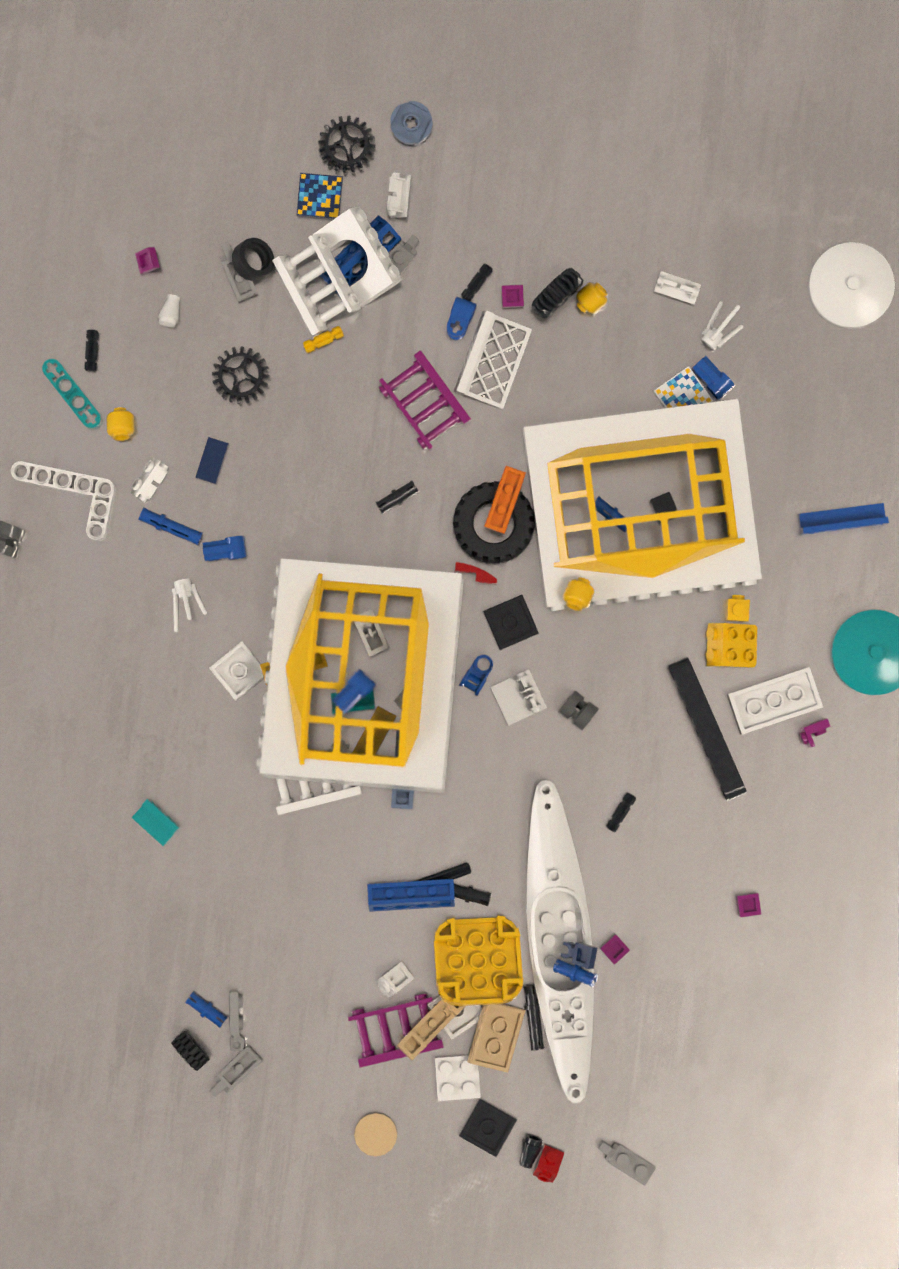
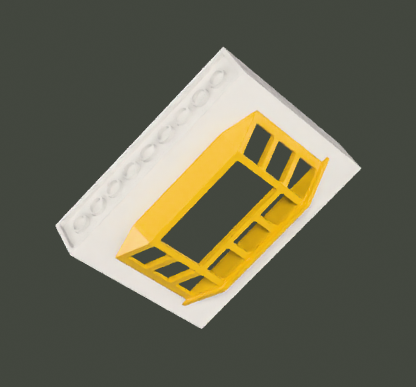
M738 399L534 425L523 428L546 608L551 607V611L564 610L566 602L563 599L567 584L571 580H578L579 577L589 580L590 585L594 588L595 592L591 601L593 606L607 604V600L614 599L615 603L629 601L628 597L633 596L636 597V600L649 599L650 594L657 593V597L671 596V591H678V595L693 593L694 588H699L700 592L711 591L717 585H720L721 589L736 587L735 583L742 582V586L757 584V580L762 579ZM717 448L720 473L697 475L694 450ZM680 451L687 452L694 504L693 509L604 521L597 520L590 470L591 463ZM583 465L586 490L561 494L558 468ZM721 480L724 505L702 508L700 505L698 482ZM587 497L590 522L565 526L562 501ZM725 512L728 537L706 540L702 515ZM695 516L698 541L671 544L668 519ZM660 520L663 546L637 549L633 524ZM626 525L629 550L602 553L598 529ZM591 529L594 555L569 558L566 533Z
M281 559V563L276 566V577H278L279 583L278 586L275 585L274 598H276L277 603L276 607L272 608L274 628L270 629L269 640L272 641V649L268 650L267 662H270V671H266L265 684L268 685V692H264L263 705L266 707V713L261 716V727H263L264 733L259 737V748H261L262 753L261 757L257 758V770H259L264 778L444 793L464 584L462 573ZM323 590L348 591L346 612H321L320 606ZM356 592L381 594L377 616L352 614ZM388 595L413 597L410 619L385 617ZM319 619L344 621L341 648L316 645ZM353 621L410 627L400 723L342 718L343 711L337 706L335 717L310 715L313 688L338 690L339 693L345 687L350 631ZM317 653L341 655L339 681L337 683L313 680L315 655ZM309 723L334 725L333 751L308 749ZM342 725L367 728L366 754L340 751ZM375 728L400 731L398 757L373 754Z

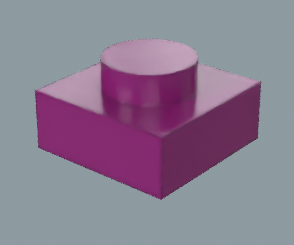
M148 247L135 253L140 274L160 268L155 247Z
M523 285L502 286V308L524 307Z
M759 893L737 896L739 917L762 915Z
M616 934L600 947L614 965L630 951Z

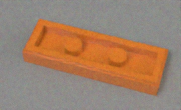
M505 466L484 527L505 534L526 472Z

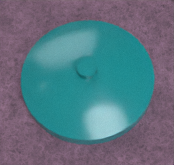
M883 610L862 611L849 617L837 630L831 647L832 663L838 677L849 688L866 695H883L899 688V617L895 614Z

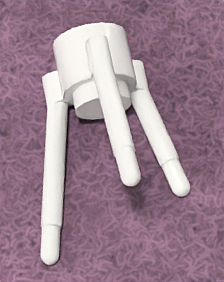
M722 301L718 303L706 329L702 332L704 336L701 339L713 350L717 346L721 348L727 340L743 328V325H739L725 337L721 333L740 309V305H737L718 329L712 328L723 305Z
M190 578L173 582L175 587L172 589L174 632H178V595L179 599H183L188 620L192 619L188 597L192 596L191 592L204 615L207 614L197 593L196 586L191 584Z

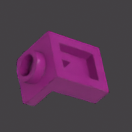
M828 718L801 727L803 732L800 733L804 745L808 744L809 748L815 747L811 734L814 733L815 736L826 733V728L831 727Z

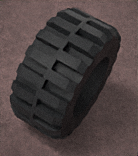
M500 481L484 482L472 487L461 497L454 512L453 530L457 542L464 552L474 560L481 561V563L500 564L518 557L530 543L535 528L534 511L531 508V503L520 491L512 512L514 528L510 536L502 542L489 543L477 535L473 524L475 514L482 506L493 503Z

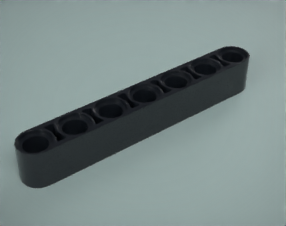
M686 657L668 665L671 676L725 799L729 801L747 793L689 658Z

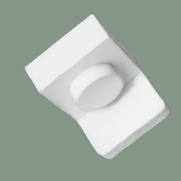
M401 961L376 981L379 984L380 991L391 997L415 978Z

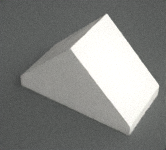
M372 609L359 614L375 616ZM354 622L369 657L389 649L378 623Z

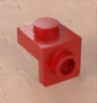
M544 1145L533 1175L540 1181L553 1183L558 1174L564 1152Z

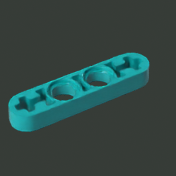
M56 359L46 360L42 366L44 375L80 421L89 429L99 427L102 422L100 413L65 368ZM52 364L54 366L57 364L56 371L60 375L64 372L65 375L59 377L54 382L53 379L57 377L52 372H47L49 370L48 365ZM69 380L71 382L70 390L62 391L60 389V382ZM77 396L84 398L85 403L81 408L73 406V399ZM89 405L91 409H88V412L92 416H94L95 414L97 415V417L95 418V424H92L91 422L87 424L86 421H88V417L86 416V414L83 413L82 416H80L79 414L80 412L85 411Z

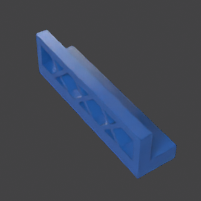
M378 215L370 223L371 227L376 230L382 246L388 252L402 239L381 216ZM390 232L393 238L388 243H383V237ZM352 240L334 258L349 287L360 280L367 271V254L364 248L356 241ZM356 263H361V269L357 273H352L353 266ZM327 271L319 275L328 285L332 283Z
M884 503L798 514L801 535L879 526L889 523L888 517L885 516Z
M453 879L367 884L369 912L455 907Z

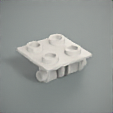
M529 669L490 687L508 726L547 708Z

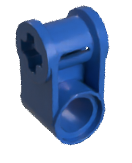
M456 297L447 323V334L451 339L460 340L465 336L469 323L473 318L477 306L476 303ZM456 325H460V330L453 333V328Z
M485 654L478 656L470 669L467 670L459 686H465L473 691L474 695L478 696L493 668L492 658ZM486 658L489 660L490 666L487 670H480L477 663L479 659Z

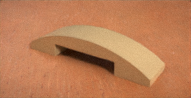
M441 999L396 1046L412 1061L466 1006L450 1005Z

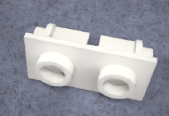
M392 173L389 177L388 191L393 192V196H388L386 211L390 218L407 217L411 175Z
M661 271L654 292L695 305L701 284Z
M153 458L152 461L149 460L143 469L145 472L141 478H137L134 481L131 494L143 502H146L147 499L150 500L157 489L156 486L151 484L154 480L160 484L168 473L166 471L168 466L156 458Z

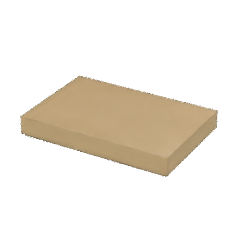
M505 1004L483 1005L467 1062L508 1073L526 1010Z

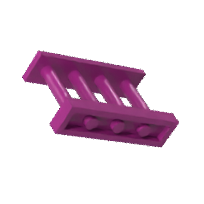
M420 350L414 354L415 361L411 367L389 383H386L381 378L379 380L381 386L378 388L385 398L389 396L412 426L419 436L416 440L423 449L427 447L431 451L433 449L430 443L432 440L456 423H462L465 426L471 422V418ZM418 371L420 373L424 371L428 376L425 379L426 382L399 401L392 390ZM431 388L432 390L436 388L441 394L438 396L439 399L412 418L405 407ZM449 405L453 410L452 416L424 435L417 425L441 407Z
M427 993L415 995V1000L364 1011V1008L352 1010V1015H348V1020H356L363 1049L362 1056L358 1057L359 1067L407 1057L399 1048H395V1045H392L385 1013L398 1010L405 1037L411 1030L406 1008L419 1005L421 1018H423L429 1012L427 1003L433 1001L432 995L427 996ZM377 1015L384 1044L383 1051L374 1053V1050H371L364 1020L365 1017ZM436 1035L420 1053L444 1048L442 1037L437 1038Z

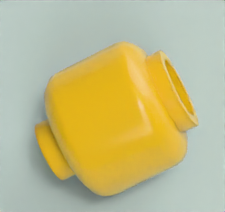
M589 282L577 292L576 298L579 302L576 305L583 313L588 311L591 314H595L607 303L606 296L608 293L598 282L595 284Z
M115 408L113 412L107 415V433L114 440H128L134 434V415L126 411V408Z
M579 577L578 580L568 582L563 599L568 608L582 611V609L590 606L595 591L590 585L589 580Z

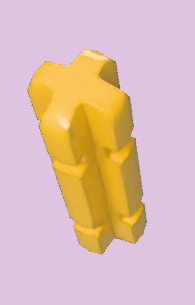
M336 326L330 332L328 330L313 337V340L304 341L303 346L305 351L310 353L316 347L320 348L333 342V339L336 338L337 340L343 337L344 334L341 327Z

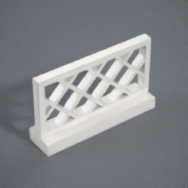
M483 311L453 392L503 409L532 329L497 316L490 311ZM495 320L503 323L506 332L495 335L492 328ZM516 329L525 332L523 341L515 343L511 332ZM508 334L512 346L502 350L497 338ZM494 340L499 352L488 356L485 346L488 342ZM514 348L517 354L516 360L508 364L503 352ZM500 354L505 365L495 370L490 358ZM487 360L491 372L481 376L478 365L480 362ZM507 368L510 375L509 379L506 382L500 383L496 372ZM493 374L498 385L487 390L482 378ZM480 380L484 392L479 394L469 392L472 383ZM498 387L502 393L500 403L493 401L489 394L490 391Z

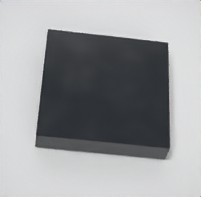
M523 595L483 611L499 650L539 634Z
M480 1098L459 1137L497 1157L517 1122V1118Z

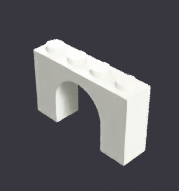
M360 206L348 209L313 234H321L325 237L330 251L335 250L348 240L356 241L364 248L368 257L367 271L360 280L350 286L352 292L359 299L360 307L367 305L402 281L398 268L393 265L387 249L382 246L376 230L371 227L366 213Z

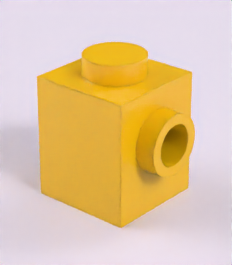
M732 595V599H727L725 621L748 622L750 600H745L744 595Z

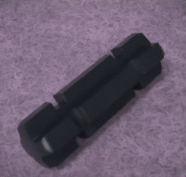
M485 263L481 266L480 272L476 273L467 285L468 288H465L462 292L461 297L468 301L473 299L474 293L479 291L486 281V277H489L492 273V267Z
M92 329L87 330L86 334L88 341H86L85 359H87V362H85L84 369L88 372H95L97 369L95 360H97L98 343L96 341L98 340L99 332Z
M630 793L625 794L624 801L620 802L612 815V820H609L607 823V829L612 832L618 830L620 822H623L631 809L630 806H633L636 801L634 795Z

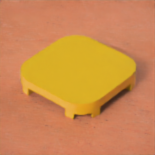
M504 916L457 920L452 918L439 926L435 932L433 944L436 987L443 1001L454 1006L508 1003L518 996L523 987L524 978L522 974L520 932L512 921Z

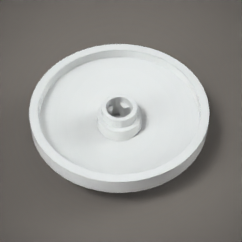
M856 242L842 243L828 249L816 261L809 277V295L813 306L826 321L843 328H860L879 319L888 309L895 290L893 271L885 257L876 249Z

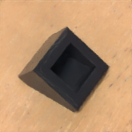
M670 492L650 500L655 514L678 511Z

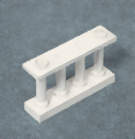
M321 234L309 236L308 238L312 245L292 258L289 255H283L272 260L312 335L327 331L326 321L345 309L349 313L361 309L358 297L350 289L328 248V241ZM317 253L322 264L301 277L296 270V265ZM327 271L332 283L315 294L310 295L306 284ZM337 290L342 302L320 314L316 307V302Z
M341 741L340 751L344 752L345 749L350 748V744L345 745L344 741ZM334 743L332 744V748H331V749H327V750H323V751H333ZM276 779L282 800L280 801L281 806L276 807L278 815L362 794L360 786L342 785L343 790L335 792L334 788H331L330 783H322V795L314 797L313 793L310 792L308 781H299L302 792L301 800L293 802L292 798L290 799L285 779Z

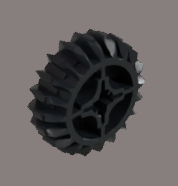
M339 116L338 124L332 119V128L328 125L324 126L328 133L320 132V136L325 140H318V145L325 146L319 149L320 154L326 153L323 155L322 160L327 161L330 159L327 164L329 168L336 164L335 172H338L340 167H343V174L347 173V168H351V172L355 173L354 166H358L362 170L361 162L368 165L370 162L366 156L373 158L374 153L369 150L376 149V145L370 143L375 141V136H368L372 133V129L364 130L367 125L366 122L358 125L359 118L357 117L354 122H351V116H347V121L343 122L342 116ZM347 129L357 131L362 138L349 136ZM340 131V140L334 142L333 145H329L332 136ZM344 135L349 144L353 143L349 148L350 154H348L345 146H341V144L344 145ZM365 144L362 153L354 159V149ZM331 152L344 153L347 161L336 158Z
M573 268L566 269L538 294L532 302V307L543 319L548 318L583 285L584 280Z
M243 346L240 347V353H237L236 348L232 347V355H229L227 350L224 351L227 358L224 360L219 356L218 360L222 364L215 363L213 365L214 368L219 370V372H212V376L219 378L213 380V384H220L216 391L219 393L224 390L222 394L223 399L230 395V403H233L236 397L239 405L242 403V398H245L246 403L249 404V396H252L256 401L258 399L255 394L257 391L261 395L264 394L260 387H268V383L264 382L263 379H270V375L263 374V372L268 371L269 367H261L266 360L264 358L259 361L257 360L260 357L259 352L251 356L253 353L252 348H249L246 354L244 353L245 349ZM236 359H244L237 368L227 367L230 362ZM250 361L258 369V378L248 373ZM244 369V374L247 378L238 382V377L234 373L238 371L240 373ZM224 373L234 378L232 390L224 383ZM244 383L255 384L253 388L246 392H238Z

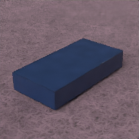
M208 437L195 478L217 484L229 443Z

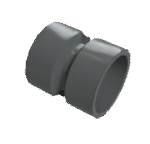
M0 520V553L14 558L18 548L16 542L21 541L25 530Z
M575 690L559 710V713L566 719L572 718L573 724L583 730L599 708L591 702L586 703L584 701L585 697Z

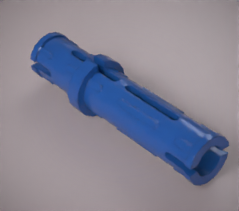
M146 508L142 509L138 519L155 526L156 530L160 531L162 529L195 545L199 544L203 532L166 518L165 514L159 515Z

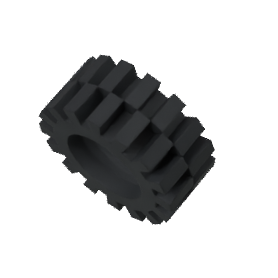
M183 1031L171 1042L180 1056L195 1071H198L210 1060L202 1047L186 1031Z

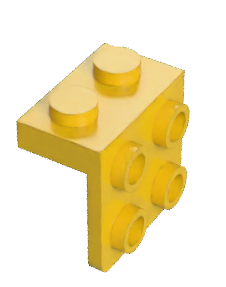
M708 623L707 666L754 668L757 661V626L749 624Z

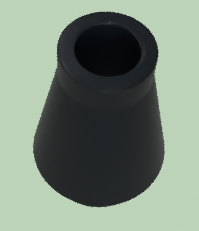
M526 1135V1138L522 1141L520 1166L528 1169L532 1168L533 1163L543 1148V1140L534 1135Z

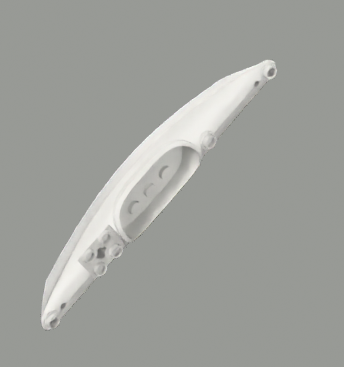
M543 780L536 786L530 823L527 865V930L529 950L540 1012L557 1074L567 1099L572 1103H579L586 1096L590 1072L594 987L579 981L573 982L569 977L553 972L554 964L558 965L556 963L557 959L572 964L573 958L561 957V953H568L569 951L568 947L563 945V942H582L592 946L591 927L581 871L563 804L555 784L550 780ZM581 967L584 970L594 973V969H587ZM565 1010H569L573 1014V1017H570L571 1019L568 1021L562 1017V1014H565Z

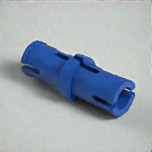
M600 496L597 497L595 501L596 511L603 515L605 520L613 519L612 517L615 519L625 518L618 512V508H613ZM617 525L624 533L627 531L626 525Z
M561 959L556 960L558 965L554 964L553 972L567 976L573 982L579 981L590 987L595 986L593 981L597 982L598 974L584 970L581 966L564 962Z
M192 992L190 997L196 1003L189 998L185 1003L201 1013V1017L205 1016L220 1028L223 1023L216 1017L225 1022L227 1016L215 1009L211 1002L207 1003L195 992Z

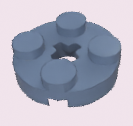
M409 101L398 105L392 112L390 119L391 131L395 138L407 145H418L426 140L433 127L430 111L425 105L416 101ZM415 118L417 126L408 128L406 120Z

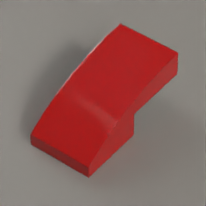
M456 562L455 572L476 574V583L497 584V579L488 572L469 564Z

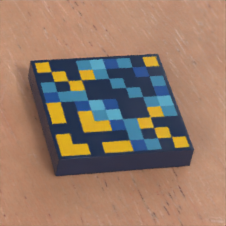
M300 173L297 216L335 219L340 216L343 176Z

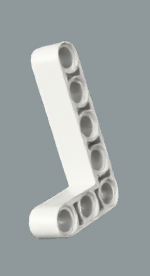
M18 461L12 465L11 474L14 479L20 482L93 497L86 526L87 536L95 541H101L107 536L116 495V487L113 482L105 478ZM21 466H25L27 469L24 477L17 476V469ZM40 471H47L48 478L40 482L38 480V473ZM62 475L69 477V482L65 486H60L58 483L59 477ZM84 479H88L90 482L87 490H81L79 487L80 482ZM103 484H110L111 491L106 495L101 494V486ZM104 504L107 511L104 515L98 516L96 508L98 505ZM96 525H100L102 528V533L98 537H94L91 533L92 528Z

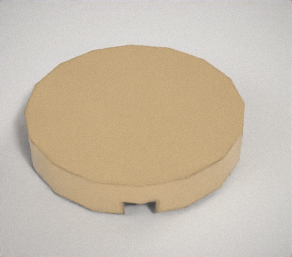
M371 1113L361 1118L356 1125L355 1141L359 1149L367 1155L376 1157L385 1155L392 1150L396 1143L397 1129L392 1119L385 1114Z

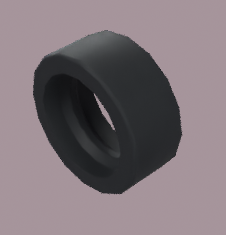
M254 237L248 238L234 248L232 263L236 272L244 279L250 281L259 280L273 269L274 263L272 260H274L272 249L263 240ZM246 248L252 249L259 255L262 266L260 270L253 269L247 263L245 258Z

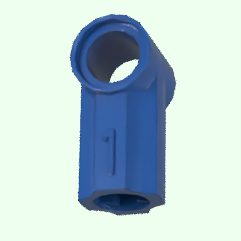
M707 356L692 367L694 372L705 382L710 393L718 400L735 386L732 380L724 372H720Z
M244 536L227 537L225 540L202 543L205 561L247 557Z
M359 669L348 680L347 685L332 699V702L346 714L361 698H365L375 688L376 683Z

